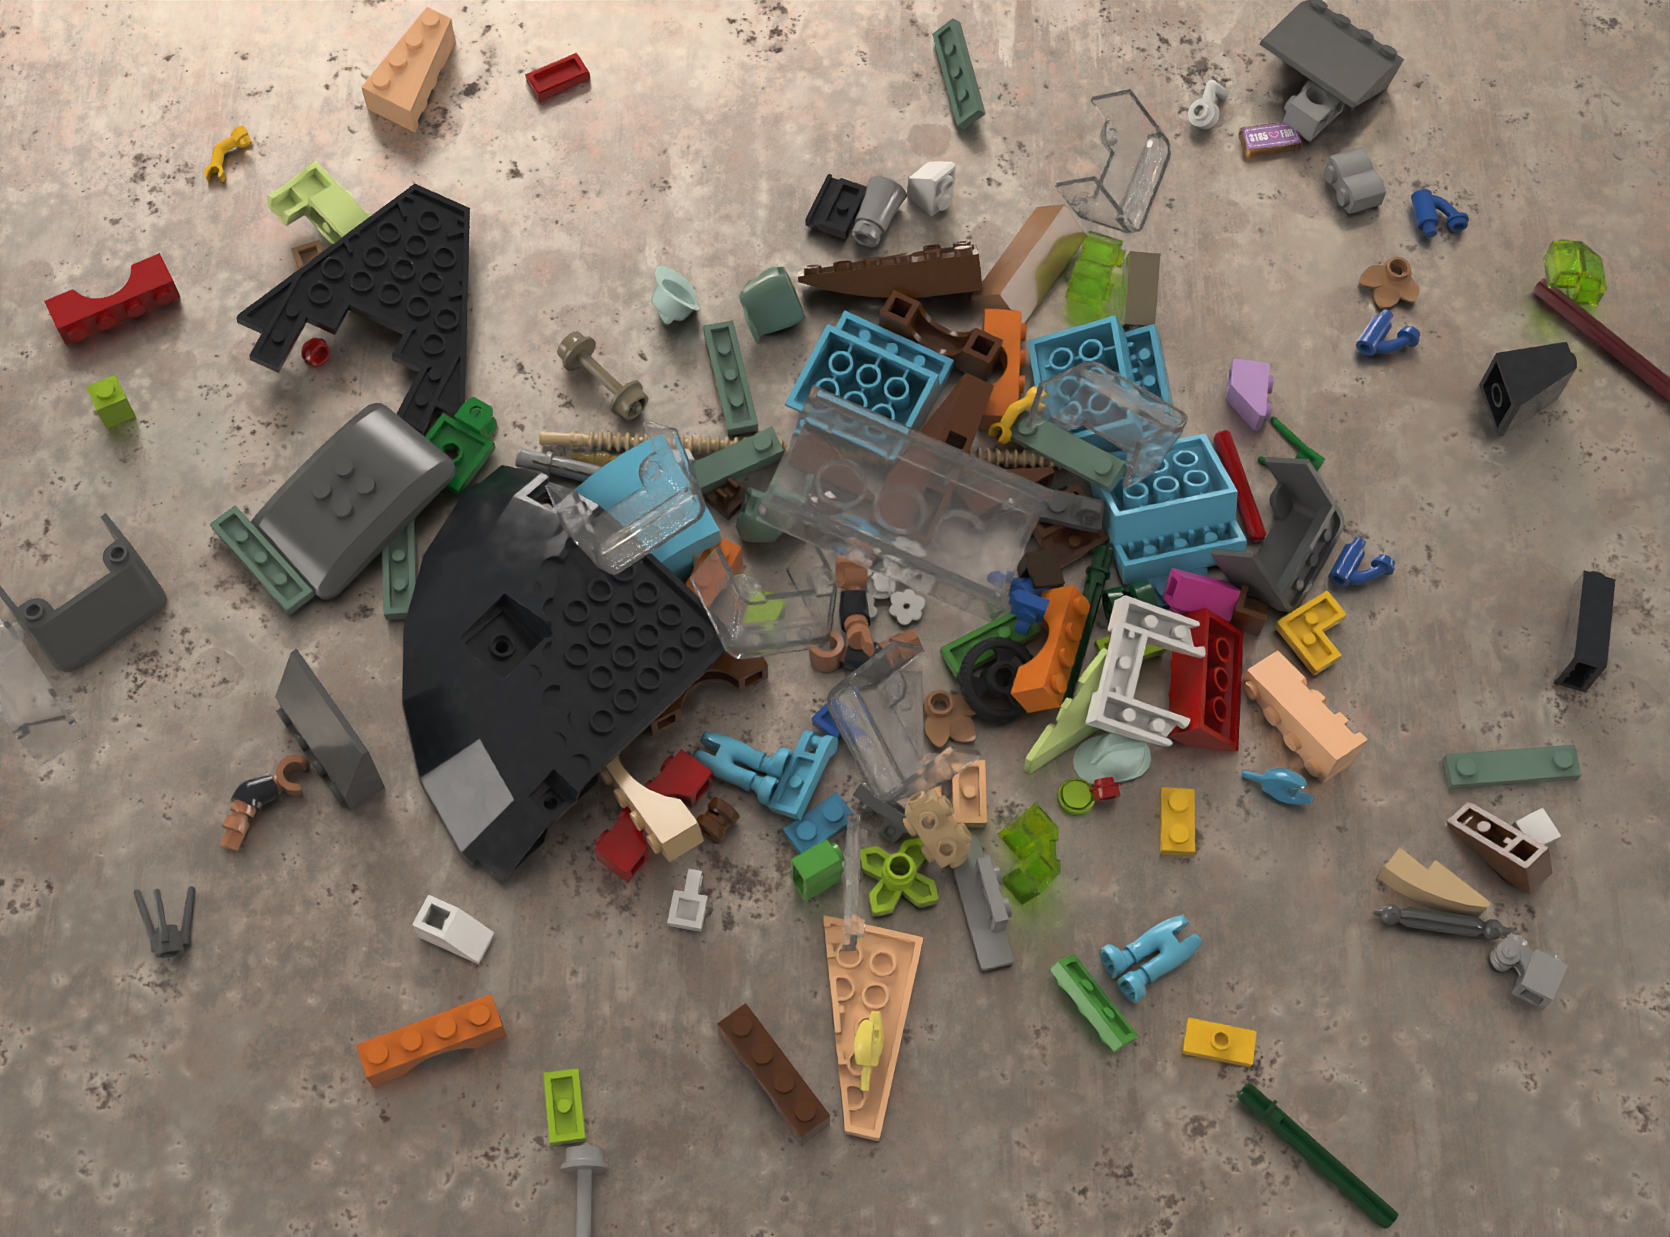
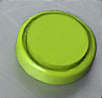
M1082 778L1065 780L1057 792V801L1060 808L1074 816L1088 813L1095 803L1093 792H1089V789L1093 786Z

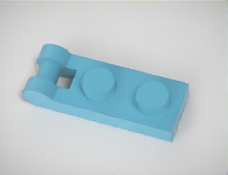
M805 730L802 733L768 805V808L773 813L798 820L802 819L830 756H833L837 751V737L830 735L821 737L817 732ZM814 749H817L815 754L810 753Z

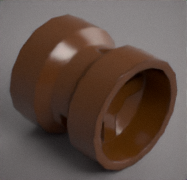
M713 797L707 805L708 810L706 813L699 815L696 820L702 835L709 841L720 844L726 836V829L729 826H734L739 820L740 815L726 801Z

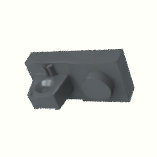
M1043 487L1037 521L1099 534L1105 500Z
M871 782L862 783L858 786L853 795L860 800L859 805L873 815L878 813L885 816L878 833L892 844L898 843L906 833H909L903 823V819L906 818L905 808Z

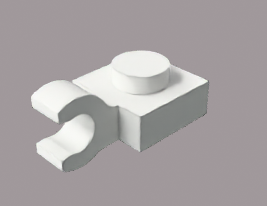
M688 869L684 892L674 890L667 921L668 926L702 932L708 896L699 894L703 880L702 871Z

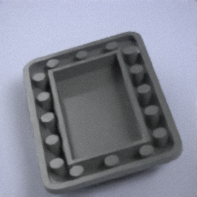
M382 403L369 404L329 438L277 490L251 520V523L313 590L316 596L321 599H331L339 595L452 481L456 473V467L449 456Z

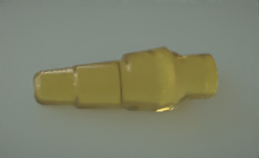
M607 452L572 454V460L602 467L618 457V455H610Z

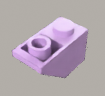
M1233 358L1227 378L1226 401L1254 431H1260L1264 420H1270L1272 402H1267L1268 394L1272 393L1274 376L1269 375L1270 363Z

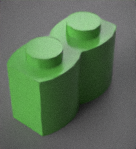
M827 839L790 859V878L805 902L842 881L841 873L844 872V868L841 862L845 861L844 855L836 843L830 844Z

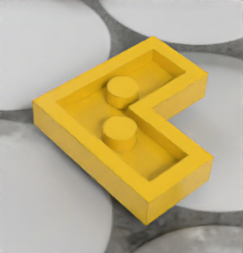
M1328 590L1278 620L1274 627L1312 675L1315 676L1340 660L1341 653L1324 632L1342 622L1347 614Z

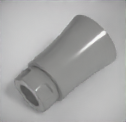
M873 176L869 179L865 197L852 231V238L856 242L868 247H876L880 238L884 236L896 211L907 197L906 191L900 184L882 176Z

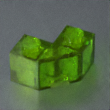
M1089 231L1084 239L1080 257L1074 266L1065 298L1096 308H1100L1103 301L1109 302L1114 288V284L1109 283L1111 275L1116 267H1122L1126 255V250H1122L1124 241Z
M1567 239L1552 241L1543 256L1547 288H1566V295L1578 305H1598L1607 290L1603 259L1583 241H1569Z
M1034 802L1018 813L997 834L1019 858L1002 876L1005 887L1021 905L1041 894L1061 873L1060 860H1057L1056 841L1059 840L1058 826L1037 802Z

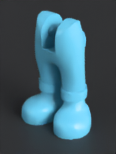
M704 731L700 742L710 750L717 752V754L713 756L707 752L695 750L692 757L711 770L714 777L742 787L743 790L749 792L753 790L757 794V800L761 804L768 806L793 752L786 747H781L774 756H767V753L760 750L757 751L730 736ZM734 762L744 764L768 775L765 777L758 776L757 773L739 767Z
M1183 914L1152 927L1136 941L1126 945L1123 951H1120V949L1112 944H1107L1099 950L1102 964L1112 979L1121 975L1131 965L1142 961L1144 957L1155 951H1160L1157 956L1139 966L1136 971H1130L1118 979V989L1131 1002L1137 1003L1144 999L1146 996V984H1151L1158 977L1184 963L1202 945L1203 940L1197 933L1180 943L1174 936L1189 924V921Z

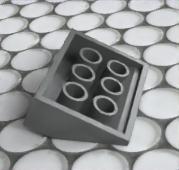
M1305 0L1298 4L1261 40L1259 45L1352 108L1387 89L1404 61L1402 57L1397 55L1398 52L1393 47L1382 45L1376 41L1373 34L1369 31L1358 29L1352 25L1351 20L1345 15L1336 14L1328 9V5L1324 1Z
M295 649L290 653L275 696L281 707L276 712L286 727L292 724L298 733L293 735L302 751L305 752L308 749L311 751L315 758L310 762L319 776L323 777L327 774L332 782L328 788L337 802L340 803L345 800L349 808L352 809L385 788L369 751L300 652Z

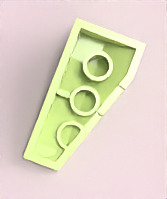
M1103 647L1078 680L1081 684L1075 693V698H1066L1061 705L1062 708L1056 717L1058 723L1056 725L1053 723L1048 724L1026 756L1024 771L1029 775L1099 730V728L1086 725L1085 723L1092 693L1098 691L1108 651L1106 648Z

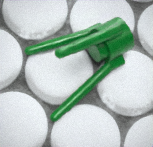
M1271 417L1270 420L1273 425L1300 449L1295 459H1309L1315 470L1318 471L1326 459L1304 444L1276 417ZM1258 457L1260 463L1266 464L1265 457Z

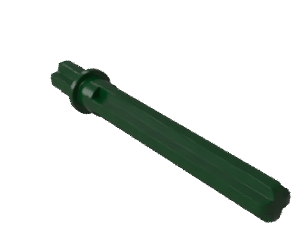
M1104 544L1095 548L1091 565L1085 571L1088 576L1082 595L1086 597L1091 605L1062 704L1066 698L1073 699L1102 591L1106 580H1109L1111 576L1109 568L1114 551Z
M1252 1083L1245 1084L1238 1092V1100L1259 1117L1257 1119L1259 1123L1263 1121L1380 1226L1387 1229L1396 1221L1398 1213L1276 1105L1278 1101L1274 1099L1272 1102Z

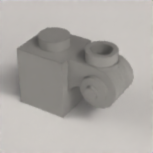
M1509 934L1506 940L1500 942L1491 952V964L1501 972L1508 971L1514 967L1519 976L1512 994L1544 1009L1554 1000L1568 964L1560 961L1556 954L1546 950H1533L1527 947L1528 943L1524 938Z

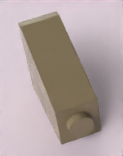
M1130 251L1123 261L1122 328H1129L1128 331L1155 324L1161 253Z

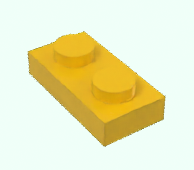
M1161 787L1160 854L1194 856L1195 789Z

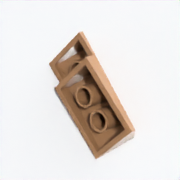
M1065 204L1036 207L982 281L983 290L975 291L971 299L987 309L1021 311V323H1027L1068 269L1071 258L1087 238L1086 233Z

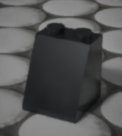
M1567 342L1495 354L1479 386L1497 437L1504 436L1559 398L1577 369L1576 356L1574 353H1571Z

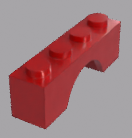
M159 253L132 264L127 283L121 290L111 296L89 298L72 289L44 302L65 345H68L72 342L81 341L85 337L101 330L112 328L115 324L129 318L138 317L144 312L160 305H167L172 300L179 298L180 294Z
M681 749L675 757L670 755L664 761L660 768L661 773L654 781L650 779L643 786L661 795L681 799L686 807L693 808L713 785V772ZM628 806L621 810L617 817L618 822L611 830H604L595 842L597 860L627 883L650 858L648 846L643 839L644 829L639 831L629 815L632 811Z

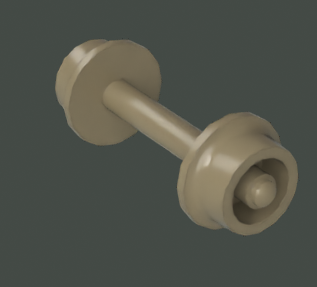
M578 331L566 336L557 349V355L563 360V367L568 371H572L583 365L615 395L609 406L613 414H620L627 420L638 416L644 410L649 400L648 396L643 392L642 384L635 380L622 386L591 357L596 346V342L592 337H584Z

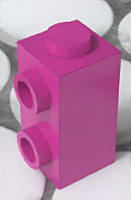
M1172 568L1162 598L1171 606L1170 610L1181 615L1207 608L1224 620L1231 621L1241 591L1229 581Z

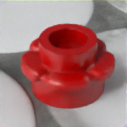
M310 338L303 344L301 349V358L307 365L321 366L330 356V348L323 338Z
M1104 777L1094 780L1095 786L1089 789V792H1093L1094 801H1105L1120 797L1119 786H1122L1121 782H1114L1113 777Z

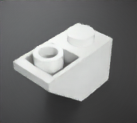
M928 162L908 178L907 196L931 217L939 210L944 211L953 201L956 165L953 162Z
M431 895L427 896L412 924L419 938L476 964H479L495 935L493 931L461 909Z

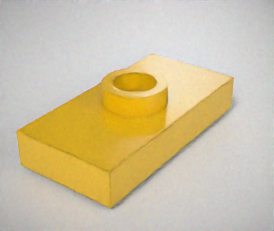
M1188 1017L1185 1025L1182 1054L1251 1068L1257 1031Z

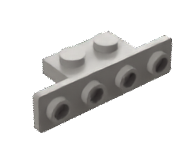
M972 836L970 853L966 854L968 856L967 860L960 866L952 869L980 969L986 971L1011 965L1014 962L1006 933L1008 918L1012 917V910L1008 897L1002 898L999 886L1003 885L999 866H993L990 855L984 856L979 837Z

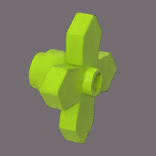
M920 837L904 840L899 852L891 855L879 846L859 850L858 857L862 873L879 881L868 894L872 916L892 914L901 895L918 908L938 903L939 896L935 881L918 873L927 861L921 849L924 843Z

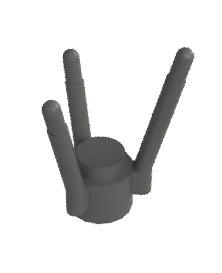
M189 886L187 890L181 931L178 930L177 925L166 924L161 892L159 889H155L153 894L159 925L155 932L141 891L139 889L134 890L136 903L150 939L151 952H155L157 958L179 956L184 953L183 946L190 945L189 928L195 890L193 886Z

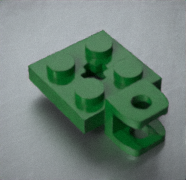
M476 397L468 399L454 416L455 420L443 413L425 436L426 439L444 453L446 451L453 452L455 449L458 450V457L452 459L456 467L455 476L445 488L461 496L496 448L495 443L489 440L497 426L496 419L492 417L493 409L490 405Z

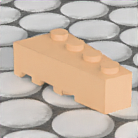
M429 7L425 8L362 85L361 88L368 110L414 133L416 132L420 115L425 112L428 105L427 99L431 90L435 89L438 82V74L444 68L456 41L450 17Z
M1278 650L1246 671L1241 682L1244 692L1251 700H1256L1260 705L1266 720L1279 729L1283 734L1286 745L1292 751H1296L1304 761L1306 770L1311 776L1317 777L1323 784L1354 763L1368 739L1361 732L1354 735L1346 727L1349 720L1341 712L1334 715L1327 708L1326 697L1319 690H1309L1306 687V678Z

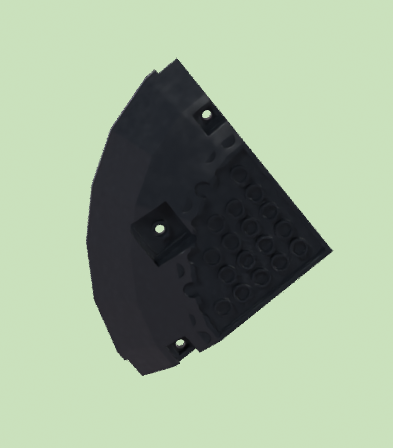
M505 465L498 467L480 483H474L462 494L423 555L403 628L402 709L419 782L461 857L472 867L479 861L501 883L546 841L550 827L598 783L602 769L731 650L741 638V635L600 505L575 491L566 497L548 481L549 476L542 472ZM543 504L551 505L552 509H548ZM498 644H505L508 647V651L499 653L495 647ZM552 801L556 808L549 810L545 808L544 803Z

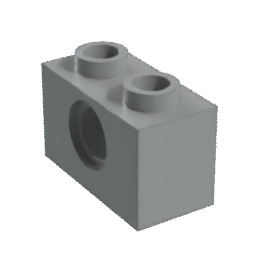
M1309 80L1303 86L1298 96L1293 95L1287 101L1284 107L1286 114L1282 123H1286L1297 130L1300 136L1310 142L1342 112L1345 102L1314 81Z

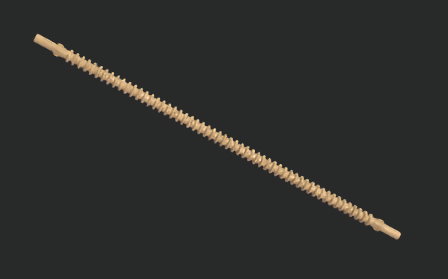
M571 430V433L540 432L539 444L570 446V449L586 446L593 450L594 447H598L600 451L603 447H607L608 451L615 447L617 451H620L621 448H625L628 451L630 448H634L653 437H648L647 433L643 437H640L639 433H636L635 436H630L629 432L626 433V436H621L620 432L614 436L612 432H608V435H603V432L600 431L599 435H595L593 431H590V434L579 433L578 430ZM672 434L671 438H669L674 448L688 449L691 454L693 451H697L699 455H701L702 451H706L707 455H710L711 452L720 451L739 442L738 437L731 441L729 437H726L725 440H720V437L717 436L716 440H712L711 436H708L707 439H702L700 435L698 439H693V436L690 435L686 439L684 435H681L680 438H675V435ZM780 439L779 442L784 453L789 458L795 443L791 439H789L788 443H784L783 439ZM836 441L833 443L845 460L847 457L851 458V461H854L855 458H860L861 462L864 461V458H868L869 462H872L875 458L878 459V462H881L882 459H887L888 463L891 462V459L897 461L909 446L907 445L895 457L871 445L865 446L863 442L860 446H856L855 442H852L850 446L846 442H843L842 445H838ZM970 447L965 460L968 466H971L972 463H977L978 467L981 466V463H985L986 467L993 463L995 467H999V464H1004L1005 468L1008 467V464H1012L1013 468H1016L1017 465H1022V468H1026V465H1031V468H1035L1038 465L1040 468L1049 466L1053 469V466H1057L1058 470L1062 469L1061 466L1034 452L1027 453L1026 449L1022 453H1018L1017 449L1009 452L1006 448L1004 452H1000L999 448H996L995 452H992L990 448L982 451L979 447L977 451H973L972 447Z

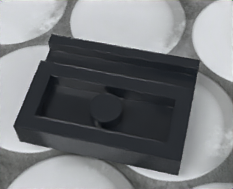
M828 174L805 219L806 226L810 227L812 225L818 227L819 231L846 239L861 208L867 186L843 178L838 180L832 178L831 174Z

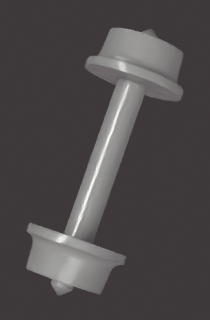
M587 1143L567 1148L565 1163L561 1165V1172L577 1175L576 1237H591L592 1175L609 1171V1165L604 1162L603 1148L589 1146Z

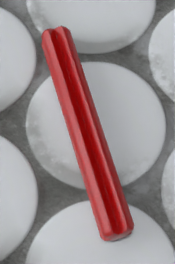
M1228 430L1219 431L1215 434L1213 440L1221 463L1238 491L1237 508L1248 540L1251 543L1260 542L1265 539L1266 531L1231 432Z

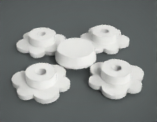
M903 543L893 545L892 552L888 553L885 557L886 562L889 564V574L886 572L872 574L871 564L874 558L871 554H866V549L862 545L853 546L851 551L848 549L842 551L841 556H862L864 558L865 568H868L867 578H869L867 581L869 593H866L870 620L877 615V608L873 606L875 599L883 600L890 597L892 604L889 608V613L892 616H896L899 624L908 625L912 620L917 621L921 619V610L925 606L924 598L920 595H915L912 589H906L904 593L900 591L894 592L896 584L893 577L902 575L904 578H910L913 575V571H918L922 566V560L917 556V549L914 546L907 548Z

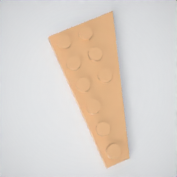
M823 915L844 1133L879 1142L924 937ZM878 1011L881 1013L883 1023V1049L879 1057L878 1066H871L869 1091L860 1090L862 1065L856 1064L854 1054L855 1036L861 1021L869 1020L870 1013Z

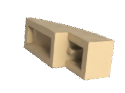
M1401 848L1398 849L1376 877L1404 896L1444 912L1479 917L1491 904L1490 901L1436 859L1427 869Z

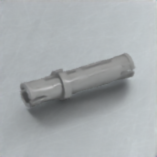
M521 447L517 452L515 461L516 467L540 471L547 476L553 474L578 481H585L602 468V466L555 456L554 452L547 451L545 454Z

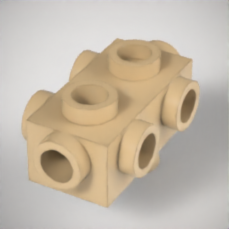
M935 788L926 793L920 791L909 798L905 805L906 818L903 819V823L912 837L918 834L924 844L921 846V849L929 863L936 861L940 868L947 865L951 868H956L967 860L968 856L966 854L970 853L972 837L967 827L963 823L958 824L953 817L954 810L949 800L945 796L940 797ZM927 816L932 817L931 825H927L923 818Z

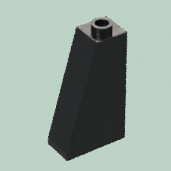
M1584 570L1574 583L1554 684L1586 693L1607 667L1616 579L1606 577L1600 572Z

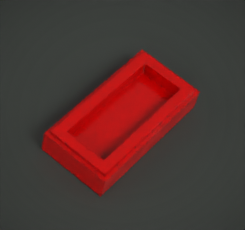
M576 52L527 73L525 77L538 101H541L589 80L590 72Z

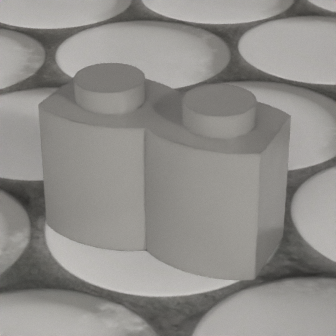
M1362 147L1329 156L1327 165L1324 168V175L1326 181L1337 190L1336 197L1340 206H1344L1346 211L1351 214L1382 205L1386 194L1384 183L1379 174L1374 170L1369 155Z

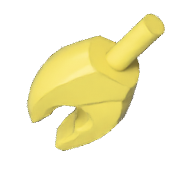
M872 1011L869 1020L861 1021L855 1036L854 1054L856 1064L862 1065L860 1090L869 1091L871 1066H878L879 1057L883 1049V1023L881 1013L878 1011Z

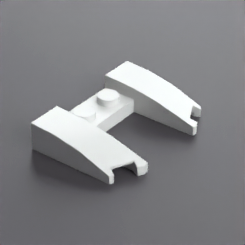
M1126 595L1115 600L1108 626V631L1112 632L1102 676L1098 691L1092 693L1085 724L1129 738L1165 747L1171 746L1173 742L1166 738L1176 725L1182 729L1186 728L1190 723V718L1133 699L1146 644L1197 658L1205 657V647H1194L1190 628L1200 626L1199 621Z

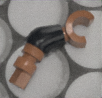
M840 556L836 559L835 563L837 588H845V591L840 593V626L843 632L847 634L850 647L856 650L863 649L871 657L875 651L869 629L871 620L866 591L861 590V588H867L868 568H865V561L862 556Z
M912 628L902 634L899 633L889 638V643L886 641L880 643L873 642L875 651L869 657L863 649L856 650L851 648L850 645L848 647L844 646L843 637L838 632L831 630L830 648L833 650L822 651L817 646L809 647V658L811 665L823 673L838 670L844 662V667L871 675L887 670L889 665L895 662V657L902 659L922 648L918 635Z
M290 755L282 759L277 765L275 776L272 777L271 773L244 780L231 797L233 804L230 810L233 813L225 818L222 827L226 829V832L219 845L232 851H238L250 826L247 822L248 819H253L255 813L260 812L265 804L279 797L278 792L283 791L289 796L294 797L303 796L299 783L288 782L287 776L293 770L305 771L310 767L309 761L301 755Z

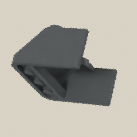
M1267 457L1265 463L1278 482L1270 495V505L1277 516V520L1259 551L1255 554L1251 552L1213 549L1210 554L1229 582L1236 588L1241 590L1243 584L1249 586L1248 595L1268 603L1269 606L1278 611L1293 612L1301 606L1344 528V516L1309 459Z
M106 513L101 516V519L115 540L103 553V562L110 571L109 574L56 610L46 600L41 598L30 599L17 607L0 586L1 599L52 665L61 672H72L160 612L167 602V596L159 582L131 543Z

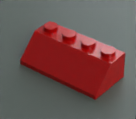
M1207 608L1181 614L1182 616L1199 621L1200 626L1190 628L1194 647H1205V657L1197 658L1172 651L1170 690L1168 693L1169 711L1190 718V723L1184 729L1176 725L1168 736L1186 747L1229 752L1238 751L1244 632Z

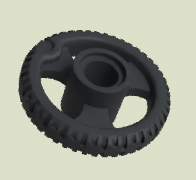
M1003 637L989 638L974 645L964 656L959 670L960 690L967 705L975 713H978L979 716L991 721L1004 722L1019 718L1027 712L1011 695L1018 667L1011 662L1012 659L1016 656L1024 665L1034 658L1025 646H1022L1021 643ZM992 649L996 656L995 664L986 667L981 672L980 677L973 676L972 670L976 660L984 652ZM996 672L1001 673L1004 677L1005 683L1003 687L996 682ZM982 693L993 698L1006 695L1011 702V709L998 710L991 708L980 700V696Z

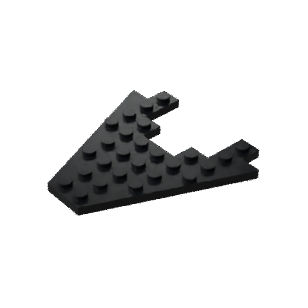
M414 183L238 314V324L261 333L249 355L250 361L279 373L306 323L335 335L349 310L403 334L392 354V361L418 373L397 415L422 435L435 411L455 419V414L465 403L470 208Z

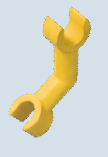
M244 125L234 128L230 137L213 147L211 164L207 165L204 169V175L208 183L211 181V176L214 173H218V177L223 184L226 180V174L222 168L225 153L237 146L243 148L252 143V139Z
M1037 386L1030 388L1024 398L1012 403L1008 407L1000 422L990 426L988 435L996 437L999 430L1002 429V435L998 442L1002 444L1008 443L1012 436L1010 428L1017 416L1031 407L1035 410L1040 409L1044 403L1039 401L1038 398L1046 394V392Z

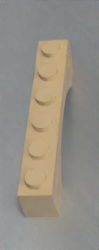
M619 754L602 769L600 775L602 781L606 786L610 784L614 786L615 790L613 793L622 808L627 806L632 812L629 815L639 831L646 830L649 834L646 836V839L656 854L662 852L668 862H671L704 842L697 820L682 800L651 791L635 781L623 768Z

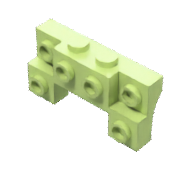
M317 161L304 167L292 180L268 194L266 206L285 226L305 215L331 244L338 241L371 216L354 201L353 196L347 190H344Z

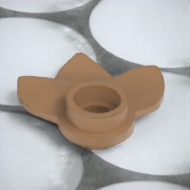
M1393 257L1383 265L1368 267L1359 279V285L1374 289L1373 299L1380 309L1392 308L1398 303L1400 298L1406 302L1414 303L1419 295V285L1411 277L1412 270L1410 264L1402 257Z
M937 690L926 696L923 704V709L927 716L924 730L927 738L934 746L942 748L949 738L959 743H972L976 740V728L971 719V716L976 713L967 705L962 693L951 695L944 690ZM941 704L945 707V710L938 711L934 708V705Z

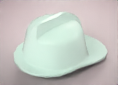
M658 266L655 269L657 285L652 296V304L659 311L660 317L665 324L669 325L673 320L683 321L693 310H700L696 293L687 279L666 266Z
M1111 732L1084 741L1076 749L1073 758L1074 770L1078 777L1088 781L1093 786H1095L1094 780L1104 777H1113L1114 782L1135 779L1147 771L1151 762L1150 749L1145 741Z

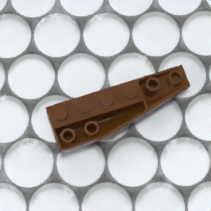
M968 240L954 242L953 247L941 248L940 244L923 246V251L901 253L886 257H869L857 262H851L850 260L838 261L833 263V266L822 267L821 264L804 266V270L798 272V283L829 291L868 297L889 298L893 290L910 298L983 290L977 244L971 245V241Z
M968 373L964 374L889 470L864 528L897 543H903L906 547L914 546L917 552L921 554L929 547L962 470L994 385Z

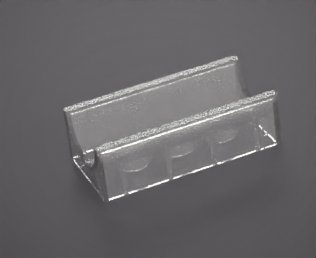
M813 385L774 477L763 497L755 520L979 618L993 622L1007 607L1010 597H1008L1009 589L1017 566L1038 520L1052 498L1054 490Z

